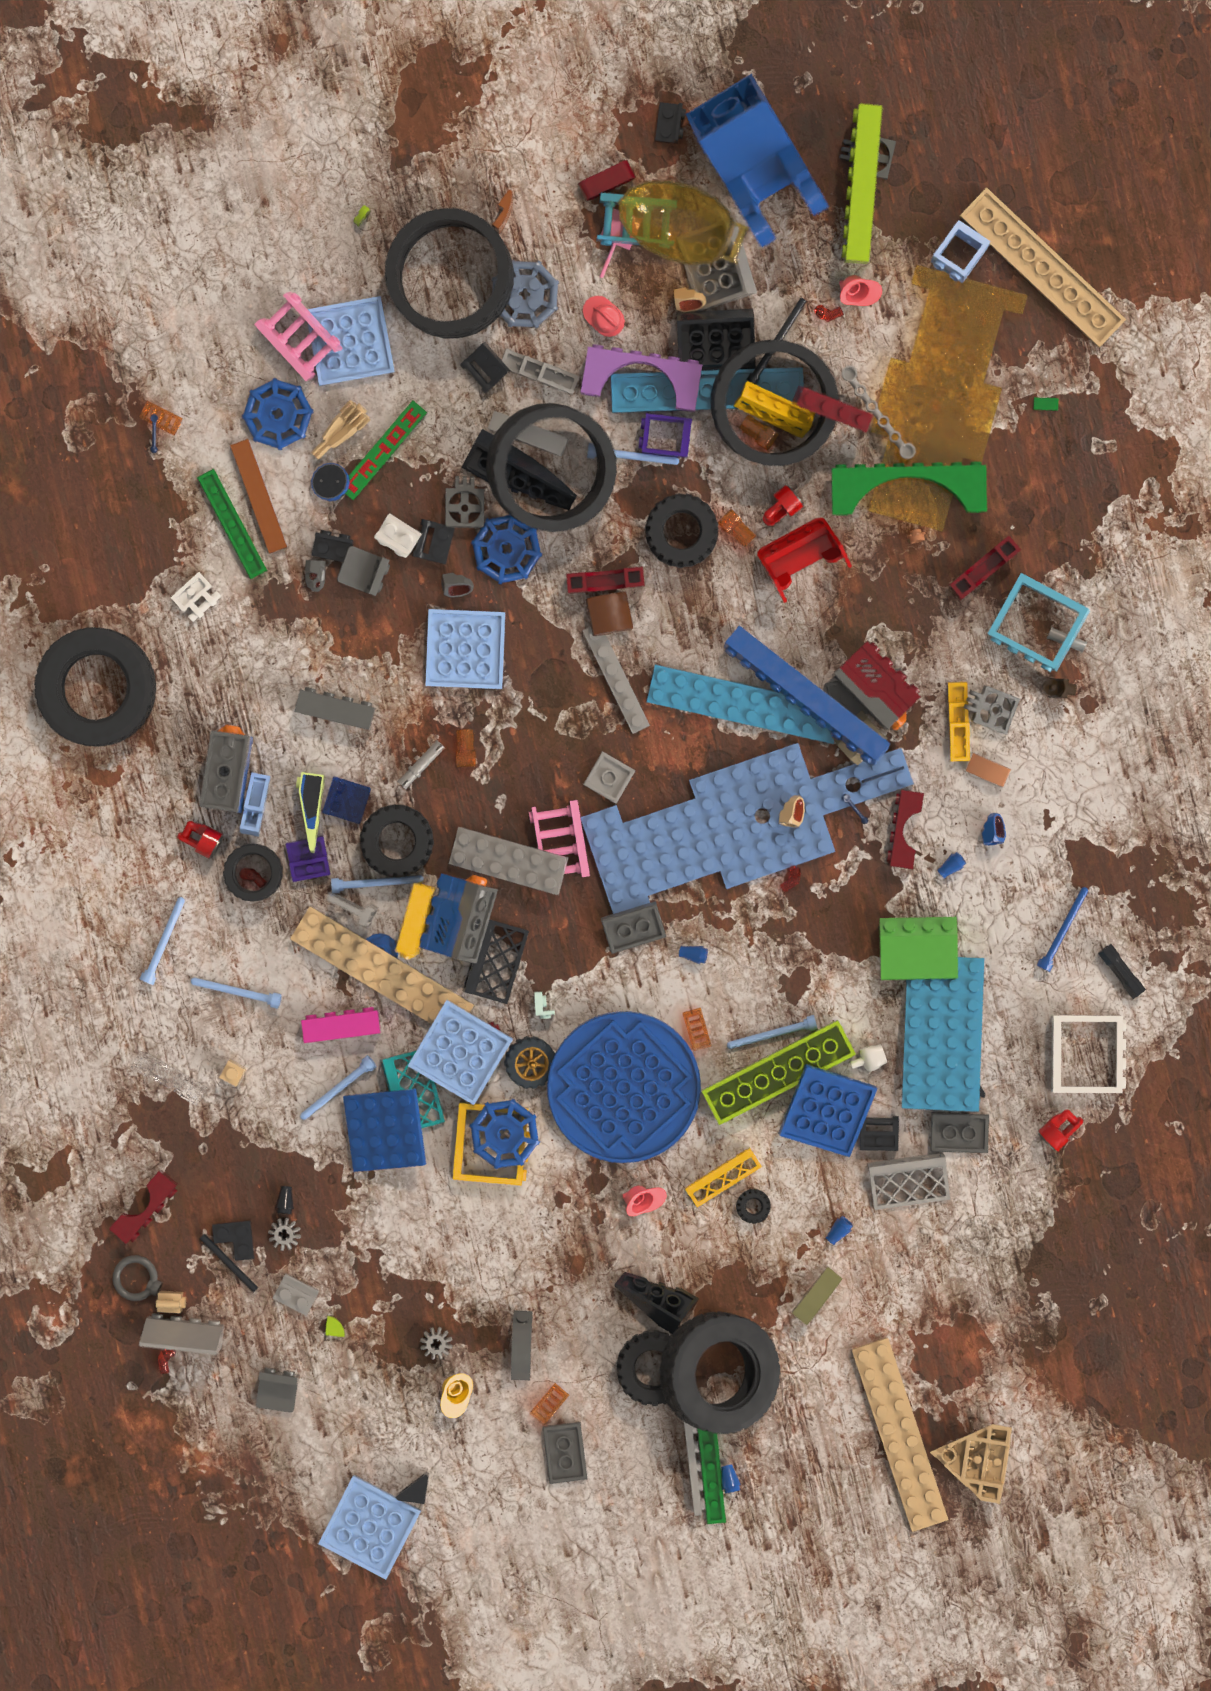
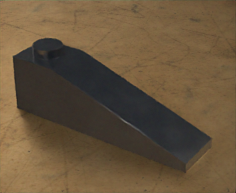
M624 1272L614 1285L659 1327L671 1334L688 1320L699 1299L682 1288L676 1287V1289L666 1287L665 1283L659 1282L656 1284L649 1282L647 1278Z

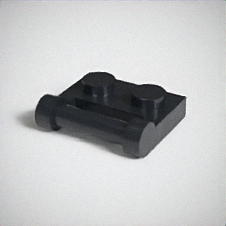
M486 342L482 343L460 364L478 382L485 394L511 371ZM473 361H475L491 379L489 383L471 364Z
M421 519L420 525L422 527L420 533L422 535L412 556L446 565L455 528L445 527L444 524ZM429 527L435 528L429 554L423 553Z
M893 1116V1118L866 1117L860 1131V1150L898 1151L899 1116ZM866 1125H892L893 1130L866 1131Z

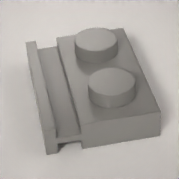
M285 1273L272 1299L307 1316L320 1290Z

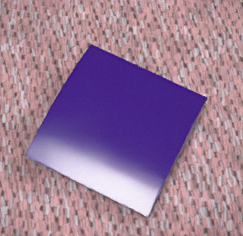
M324 835L317 836L315 853L310 852L308 839L286 843L293 882L331 875Z

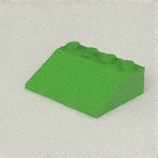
M957 917L880 918L881 980L958 979Z

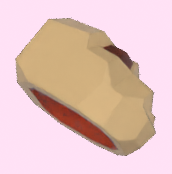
M686 288L674 290L675 305L678 311L692 312L701 309L706 304V297L703 293H697L695 290H687Z
M794 795L784 804L783 810L779 814L778 824L787 827H799L801 825L805 812L804 800L801 796Z

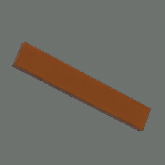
M249 439L230 445L269 554L287 548Z

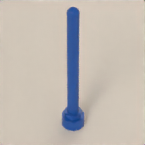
M1086 887L1081 888L1046 956L1039 959L1037 966L1045 971L1050 972L1053 968L1052 963L1054 961L1052 959L1088 893Z

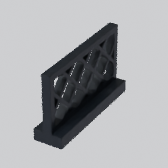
M489 919L477 963L470 962L462 991L508 1004L529 931ZM495 925L503 927L506 933L498 939L493 934ZM516 931L524 933L522 940L514 944L510 935ZM508 937L512 946L503 951L498 941ZM496 943L500 953L490 957L488 948ZM514 948L517 957L509 963L504 953ZM502 955L507 964L497 969L493 960ZM491 962L495 971L485 976L482 970L483 965ZM509 967L512 972L511 977L503 981L499 972ZM497 973L502 983L492 988L487 978ZM485 980L489 990L484 993L476 991L478 983ZM503 985L506 990L505 998H498L493 990Z

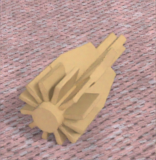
M349 400L339 410L341 413L332 420L322 435V442L311 452L317 459H320L331 447L336 448L353 436L371 420L366 415L367 410L360 403L356 404Z

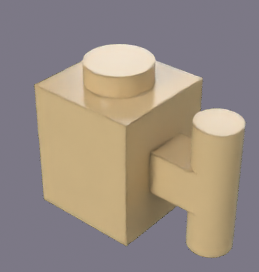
M160 1291L158 1293V1300H156L157 1312L181 1313L182 1308H186V1297H183V1292Z

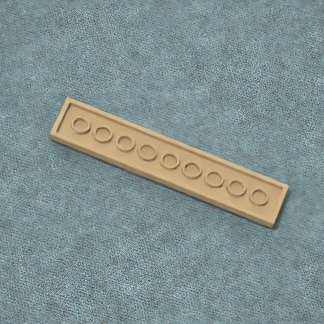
M987 187L960 215L974 231L991 241L989 245L1098 348L1126 320Z
M309 906L290 938L292 941L430 1024H433L446 1000L451 1001L469 1013L474 1006L473 1003Z
M888 1337L853 1348L852 1352L912 1532L947 1521L948 1517Z

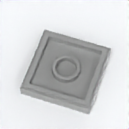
M602 751L583 785L617 804L636 770Z

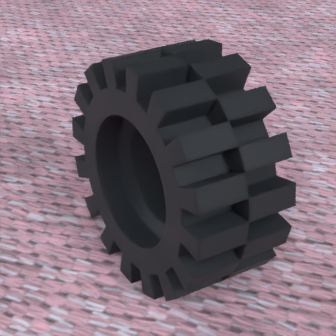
M749 1189L739 1196L736 1209L743 1221L756 1224L768 1217L771 1203L763 1191ZM750 1199H757L761 1203V1209L756 1214H751L746 1209V1203Z

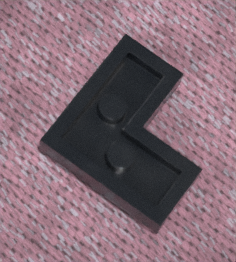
M251 1220L212 1224L214 1244L233 1242L235 1261L255 1258Z

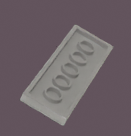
M458 827L449 864L559 895L568 857Z

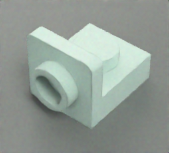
M542 991L534 992L536 1016L540 1015V1019H549L551 1015H555V1010H543V1007H547L546 995L542 996Z

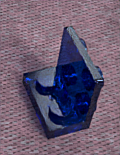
M333 776L322 813L360 824L371 788Z

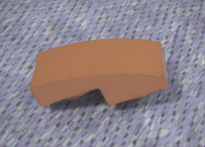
M973 753L966 771L1004 787L1011 769Z

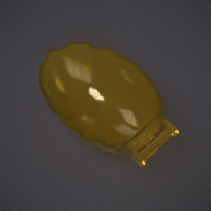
M646 181L631 187L619 200V218L627 233L645 249L669 261L687 265L712 264L720 259L737 264L738 260L736 259L746 231H749L750 228L735 222L731 212L715 196L695 186L674 181ZM735 226L739 227L730 256L727 257L725 254L731 242Z

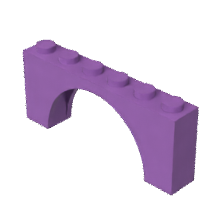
M596 344L588 347L581 395L600 397L605 382L615 371L631 364H646L660 370L671 382L676 395V410L695 413L702 365L699 364V361L688 359L687 362H681L680 358L671 356L668 359H663L661 355L652 353L649 356H644L642 352L631 350L630 353H625L623 349L612 347L611 350H606L604 346Z

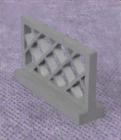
M335 893L329 894L326 899L360 916L361 918L358 923L365 927L371 924L378 910V907L372 904L363 908Z
M944 1152L868 1163L874 1210L950 1200ZM942 1167L943 1173L939 1179L930 1174L934 1168ZM916 1170H921L925 1173L919 1182L911 1177ZM896 1173H902L906 1176L900 1185L892 1179ZM882 1175L887 1180L882 1187H879L875 1184L874 1176ZM928 1176L936 1181L930 1190L922 1185ZM908 1179L917 1184L911 1193L903 1188ZM889 1182L898 1187L892 1195L884 1190ZM940 1184L945 1188L946 1195L937 1196L933 1193V1190ZM919 1187L928 1192L924 1198L918 1199L913 1195ZM900 1189L908 1194L904 1201L894 1198ZM881 1192L889 1197L886 1203L877 1204V1197Z

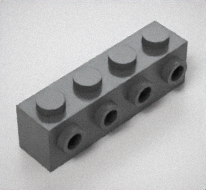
M305 687V690L299 691L295 712L371 730L376 708L372 707V703L361 701V704L354 703L353 698L342 696L341 700L334 698L335 694L324 692L321 695L316 693V689Z

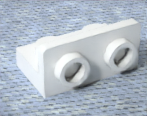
M389 513L374 538L381 545L394 550L398 556L407 558L422 534Z

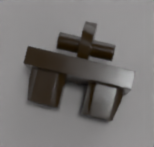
M1050 678L1045 680L1042 685V690L1048 695V698H1067L1068 695H1076L1077 684H1070L1069 679Z

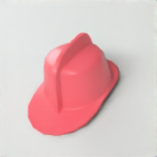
M851 275L839 282L841 290L840 300L847 305L869 306L877 302L882 295V287L878 282L866 280L857 275Z
M593 296L583 305L584 318L600 334L612 337L622 331L625 322L624 316L607 298Z
M638 1185L624 1193L622 1197L627 1205L626 1213L629 1216H637L659 1208L665 1202L667 1195L663 1188L647 1189Z

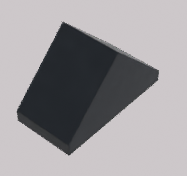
M425 1472L397 1493L395 1498L398 1501L425 1504L429 1473Z

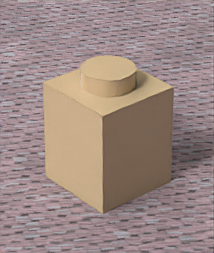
M230 1059L219 1078L234 1086H238L247 1068Z

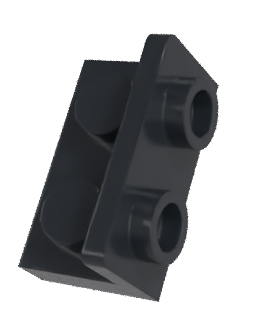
M660 102L655 142L678 144V139L683 138L684 128H680L681 120H685L686 109L682 108L683 103L671 104Z
M320 530V533L315 532L312 556L343 562L348 547L354 545V541L350 539L351 536L339 534V537L331 536L332 532Z

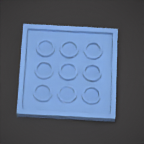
M381 296L308 309L331 336L334 335L341 342L340 346L343 348L338 352L331 350L316 365L319 386L395 372ZM308 324L310 334L314 329ZM320 336L311 343L313 355L315 356L327 344Z
M428 609L425 686L502 689L505 612Z
M446 1000L408 1067L474 1105L513 1038L451 1001Z
M353 1475L318 1544L387 1579L421 1510L405 1501H398L395 1496Z

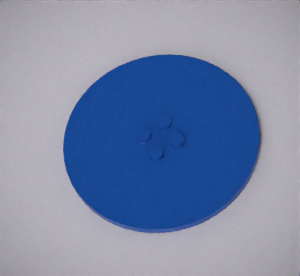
M615 1011L601 1014L576 1027L558 1047L550 1065L547 1081V1094L551 1113L565 1137L586 1154L600 1160L615 1163H632L650 1159L673 1146L690 1127L698 1109L701 1093L698 1065L687 1042L674 1028L662 1020L648 1014L633 1011Z

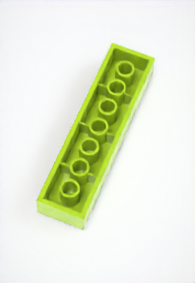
M859 104L858 108L854 109L853 123H856V128H853L851 134V142L855 143L854 148L850 150L849 161H853V167H849L848 181H851V187L848 186L846 200H850V203L845 208V219H848V225H845L843 230V239H846V245L842 246L841 258H845L844 263H869L882 106Z
M837 1019L703 1088L701 1091L718 1124L721 1125L798 1085L806 1064L827 1070L855 1056L856 1053Z

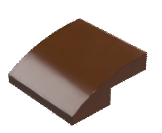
M626 592L605 594L586 599L593 636L611 635L613 632L631 631L633 629Z

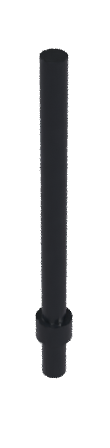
M799 299L774 340L784 339L807 301L805 299ZM775 352L765 353L753 373H750L746 380L757 385L760 380L759 376Z

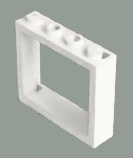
M1052 1015L1051 1092L1123 1093V1089L1126 1088V1078L1123 1077V1069H1126V1058H1123V1050H1126V1039H1123V1031H1126V1020H1123V1016ZM1061 1022H1116V1087L1061 1086Z

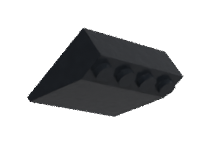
M753 309L676 312L678 358H680L681 362H687L688 359L699 361V364L702 365L701 371L720 370L722 365L736 351L748 344L755 343ZM755 357L744 363L739 370L755 369Z

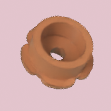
M921 529L912 530L907 538L910 544L925 541L924 535L926 533L921 532Z

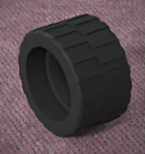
M261 844L240 846L227 857V861L224 864L223 876L225 885H227L228 890L235 897L244 901L255 902L267 899L281 885L283 878L281 860L267 846ZM251 854L259 855L266 859L271 868V878L268 884L257 891L243 888L238 883L235 875L238 862L243 857Z

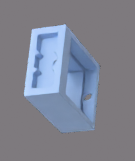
M958 220L934 253L931 263H933L936 269L943 270L949 274L952 280L963 283L986 252L991 241ZM955 235L978 250L964 270L941 255Z

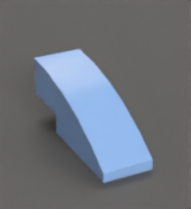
M251 773L240 833L259 837L270 776Z

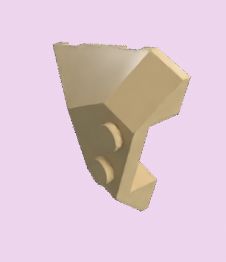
M992 1424L930 1452L981 1501L1000 1504L1007 1470L1012 1427Z

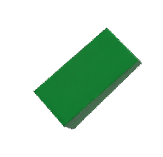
M1034 397L1033 410L1058 411L1059 398Z

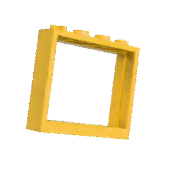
M421 883L413 885L396 952L400 953L399 956L410 959L419 955L421 949L420 939L426 930V918L432 908L431 901L435 896L436 887Z
M460 1102L453 1180L522 1186V1181H526L527 1170H523L524 1165H517L516 1178L461 1174L467 1110L481 1111L485 1104L475 1103L473 1105L469 1102ZM509 1108L494 1110V1112L508 1113ZM526 1124L523 1126L524 1137L530 1138V1132L527 1131ZM524 1141L519 1147L520 1155L525 1149L526 1142Z

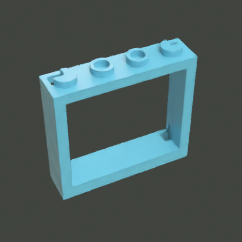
M1021 573L991 626L988 635L995 644L1000 645L1003 643L1008 646L1007 650L1014 654L1020 652L1025 655L1024 659L1031 663L1037 661L1042 664L1041 668L1049 672L1054 670L1057 672L1090 610ZM1022 585L1079 614L1054 661L997 632Z

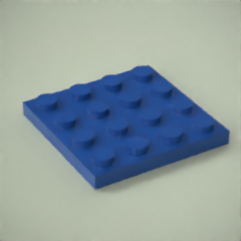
M806 1064L778 1134L791 1140L850 1157L878 1088L875 1085Z
M416 1089L343 1096L353 1172L426 1165Z

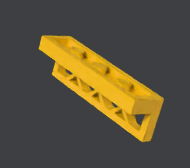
M749 381L745 382L741 395L734 403V407L800 438H803L810 430L815 416L814 412L791 404V401Z
M749 1147L686 1186L685 1190L696 1207H699L762 1166ZM752 1157L756 1166L751 1169L742 1168L743 1162ZM731 1169L739 1170L738 1177L734 1180L726 1178L727 1172ZM715 1179L723 1180L722 1186L718 1190L710 1188L711 1182ZM699 1189L707 1190L705 1198L698 1202L693 1193Z

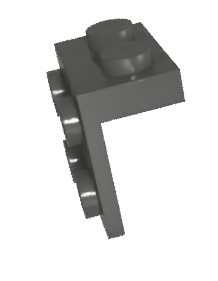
M350 546L339 570L337 581L376 596L382 589L383 582L381 581L383 576L389 571V560Z
M265 1367L261 1369L258 1378L259 1387L256 1406L269 1410L293 1412L299 1375L289 1370L278 1372L275 1368Z

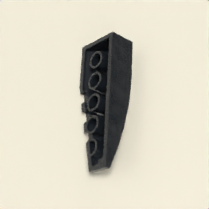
M482 429L461 468L488 482L486 461L494 435ZM513 445L511 446L505 466L506 481L511 492L517 494L522 492L528 494L529 498L535 500L540 498L545 500L547 504L570 510L577 495L535 459Z

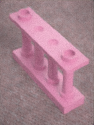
M287 292L283 295L287 302L270 319H259L254 325L305 381H309L317 375L313 371L314 367L331 350L338 352L343 348L340 346L341 342L334 335L331 336L301 303V298L294 292ZM294 307L300 316L283 333L279 334L275 329V324ZM307 321L314 330L296 348H292L288 343V338ZM320 336L327 344L309 362H305L300 357L301 353Z
M578 800L570 801V805L567 808L537 812L536 807H532L529 817L530 823L535 824L538 849L543 850L541 839L569 834L575 836L576 843L573 846L544 851L558 855L572 853L579 855L580 862H577L576 865L566 866L564 874L578 872V874H582V877L590 876ZM567 815L573 818V824L570 827L540 831L538 820Z

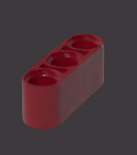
M625 160L578 183V186L587 202L599 197L601 193H607L634 180L636 176L628 160Z

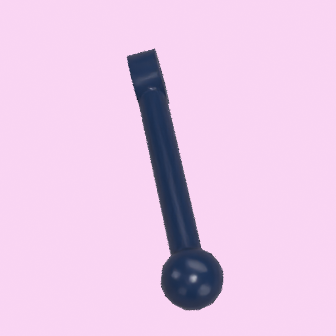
M152 414L150 417L152 421V447L150 451L156 453L158 451L156 447V422L158 416Z
M843 794L842 800L852 807L861 818L862 824H867L868 818L864 817L852 803L850 795Z

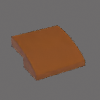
M511 189L507 191L498 203L501 213L492 224L495 231L499 234L507 224L512 211L514 196Z

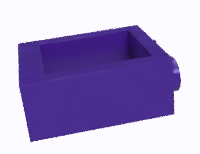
M646 413V418L641 420V429H644V436L639 438L638 448H641L642 453L688 458L692 418ZM650 421L684 424L681 451L647 448Z

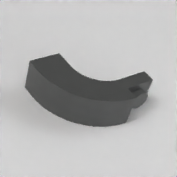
M533 1311L513 1312L511 1380L530 1381Z

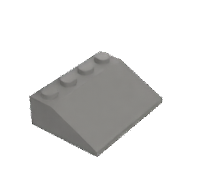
M725 219L676 238L691 289L697 293H703L706 297V304L698 311L736 301L757 293L736 219Z
M153 1313L146 1318L139 1346L216 1355L222 1348L224 1325L220 1324V1321L209 1320V1323L201 1322L199 1318H190L188 1321L182 1320L181 1316L163 1318L162 1314Z

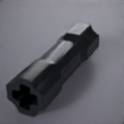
M1111 943L1098 952L1099 956L1110 967L1132 999L1138 997L1146 990Z

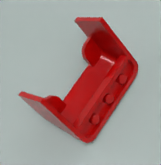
M821 517L815 518L763 546L757 552L762 566L784 603L787 602V599L782 590H786L791 585L792 579L790 575L822 558L828 563H835L843 559L848 568L852 567L843 545L827 521Z

